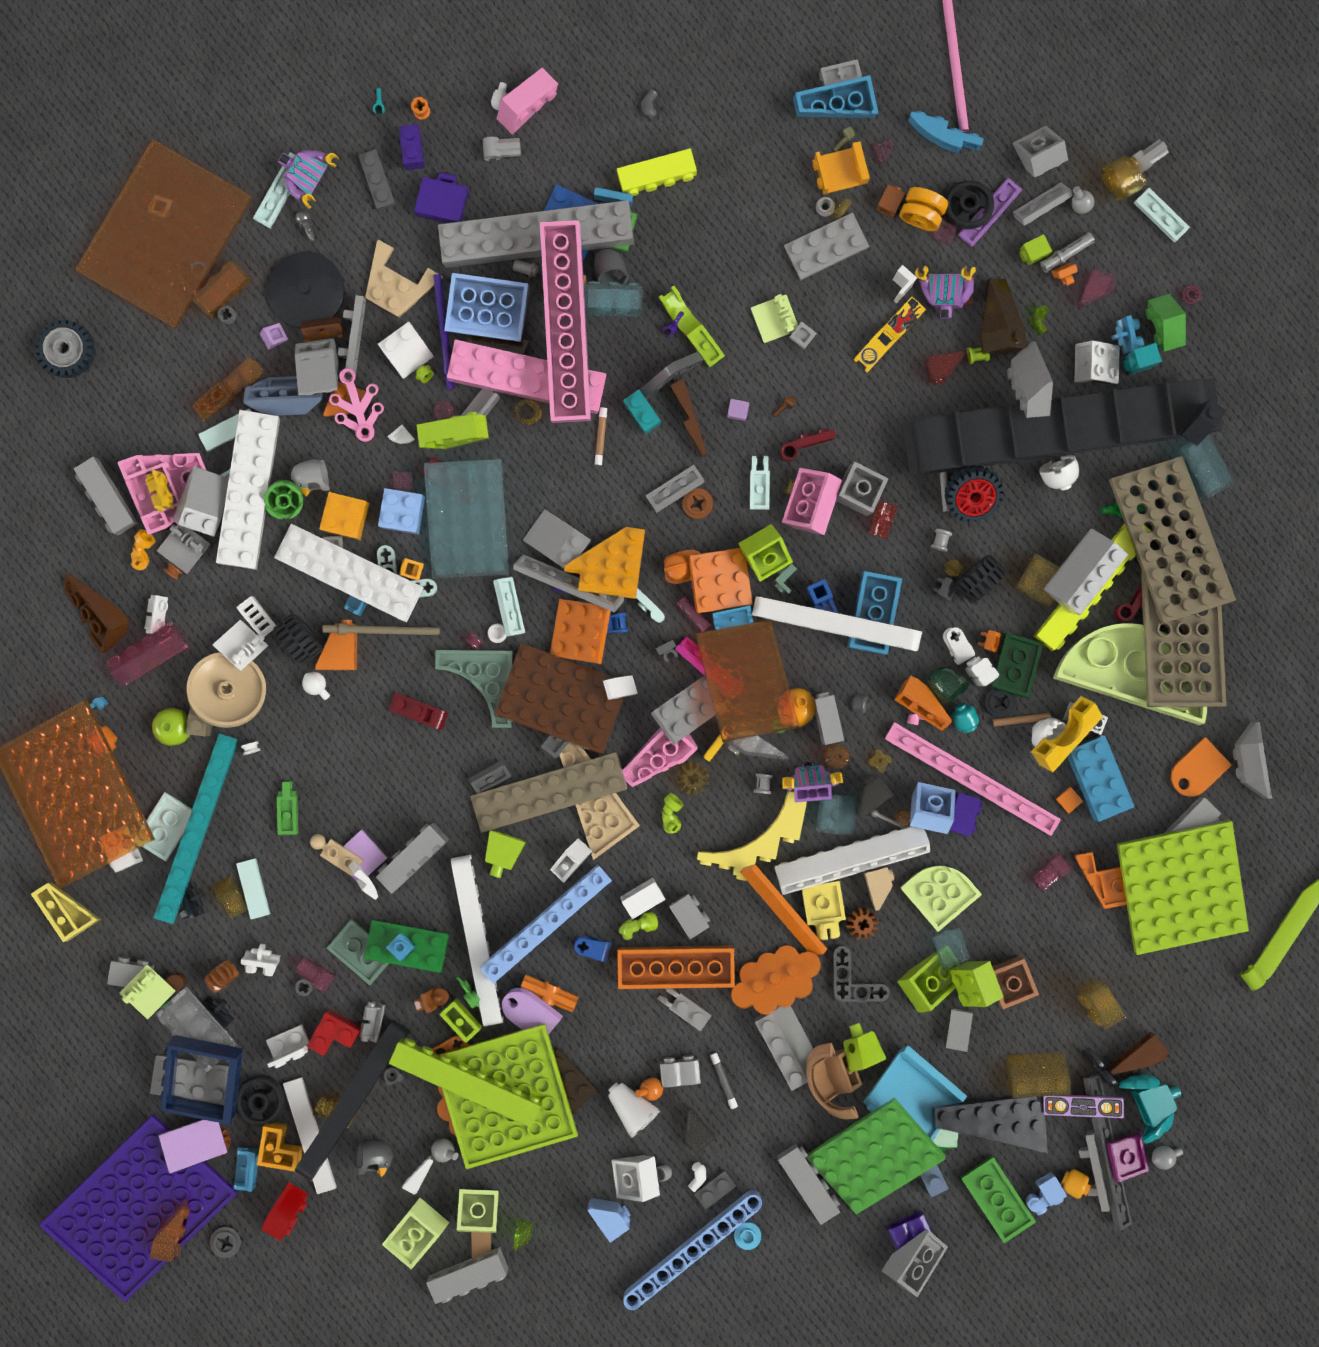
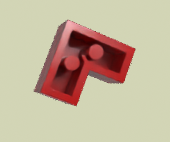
M329 1009L325 1012L307 1047L323 1056L328 1052L334 1040L351 1048L360 1034L361 1026Z
M288 1183L269 1212L261 1230L279 1241L283 1239L284 1235L288 1237L298 1220L295 1216L298 1212L302 1213L308 1204L305 1201L308 1193Z

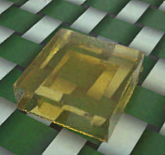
M847 197L841 200L831 216L835 219L842 217L852 201Z

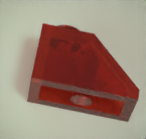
M965 351L927 357L924 362L928 383L933 382L934 385L944 384L945 380L951 376L964 357Z

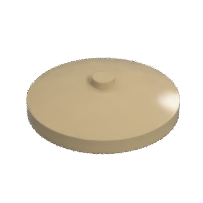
M220 652L214 653L199 661L188 677L187 698L190 707L200 719L213 726L229 728L243 725L258 714L265 700V678L253 661L240 671Z

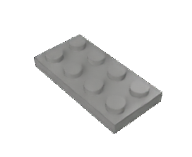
M852 212L785 244L784 248L801 281L868 249L869 245Z
M704 675L651 712V714L672 745H674L731 703L722 690Z
M156 1055L150 1094L161 1095L164 1087L161 1086V1081L165 1074V1070H163V1063L167 1058L165 1055ZM178 1058L174 1096L224 1105L229 1065Z

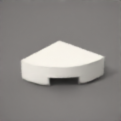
M403 425L387 436L398 444H407L415 440Z

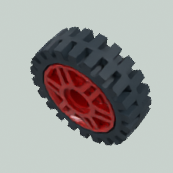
M971 465V468L966 466L963 467L964 471L961 472L959 469L956 471L957 475L953 474L951 481L948 480L944 495L946 504L958 520L960 519L962 522L968 521L970 524H973V521L981 523V519L984 521L988 520V515L993 517L995 515L994 510L998 512L1000 509L999 505L1003 503L1004 489L997 475L989 468H984L981 465L979 467Z

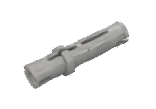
M1088 232L1065 248L1053 252V255L1040 262L1042 270L1047 273L1052 268L1064 264L1068 258L1095 243L1093 235Z

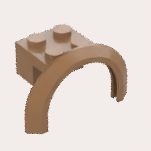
M832 1043L816 1046L809 1053L806 1062L807 1081L814 1098L827 1112L837 1118H859L855 1106L839 1107L829 1102L837 1095L851 1093L862 1085L858 1071L849 1072L845 1049L834 1050Z

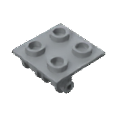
M174 524L170 528L171 533L158 548L157 552L188 574L210 546V543L192 529Z

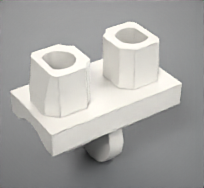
M260 944L259 949L252 948L251 951L246 950L244 957L241 959V965H244L246 973H255L257 967H262L265 976H273L280 962L281 955L271 954L272 951L265 950V944Z

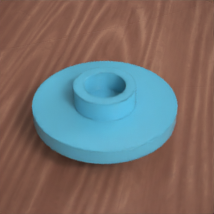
M744 1222L736 1228L734 1239L740 1248L751 1250L760 1243L761 1232L756 1224Z

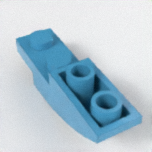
M921 111L911 112L909 116V123L922 136L944 149L959 153L962 147L979 151L984 138L979 137L976 133H962L956 128L947 129L949 121L944 120L943 117L927 116Z

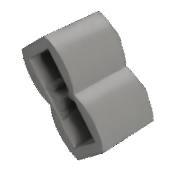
M694 1055L682 1056L683 1059L675 1060V1057L663 1058V1061H660L662 1087L700 1084L698 1057L694 1058Z

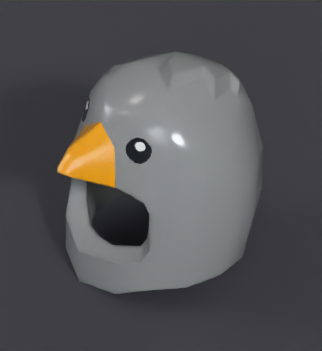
M308 460L293 467L291 480L300 488L303 495L308 496L309 492L313 490H330L328 472L323 460Z

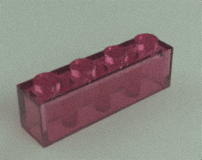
M170 622L108 660L106 663L109 674L124 687L186 649L188 644L184 634L173 622Z

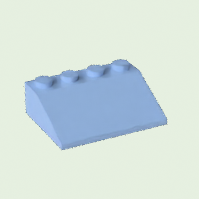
M452 273L444 331L521 342L530 294L529 284Z

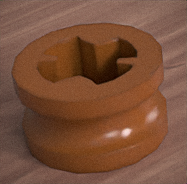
M171 562L168 563L167 568L163 569L176 580L179 579V574H183V571Z

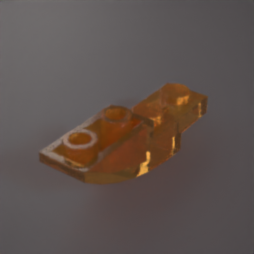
M249 357L222 382L218 381L192 407L201 419L206 421L243 394L245 387L252 386L253 382L264 371L253 357Z

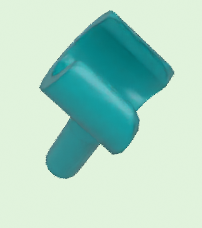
M377 88V100L373 106V111L376 115V108L379 106L382 107V114L385 113V107L382 105L381 89Z

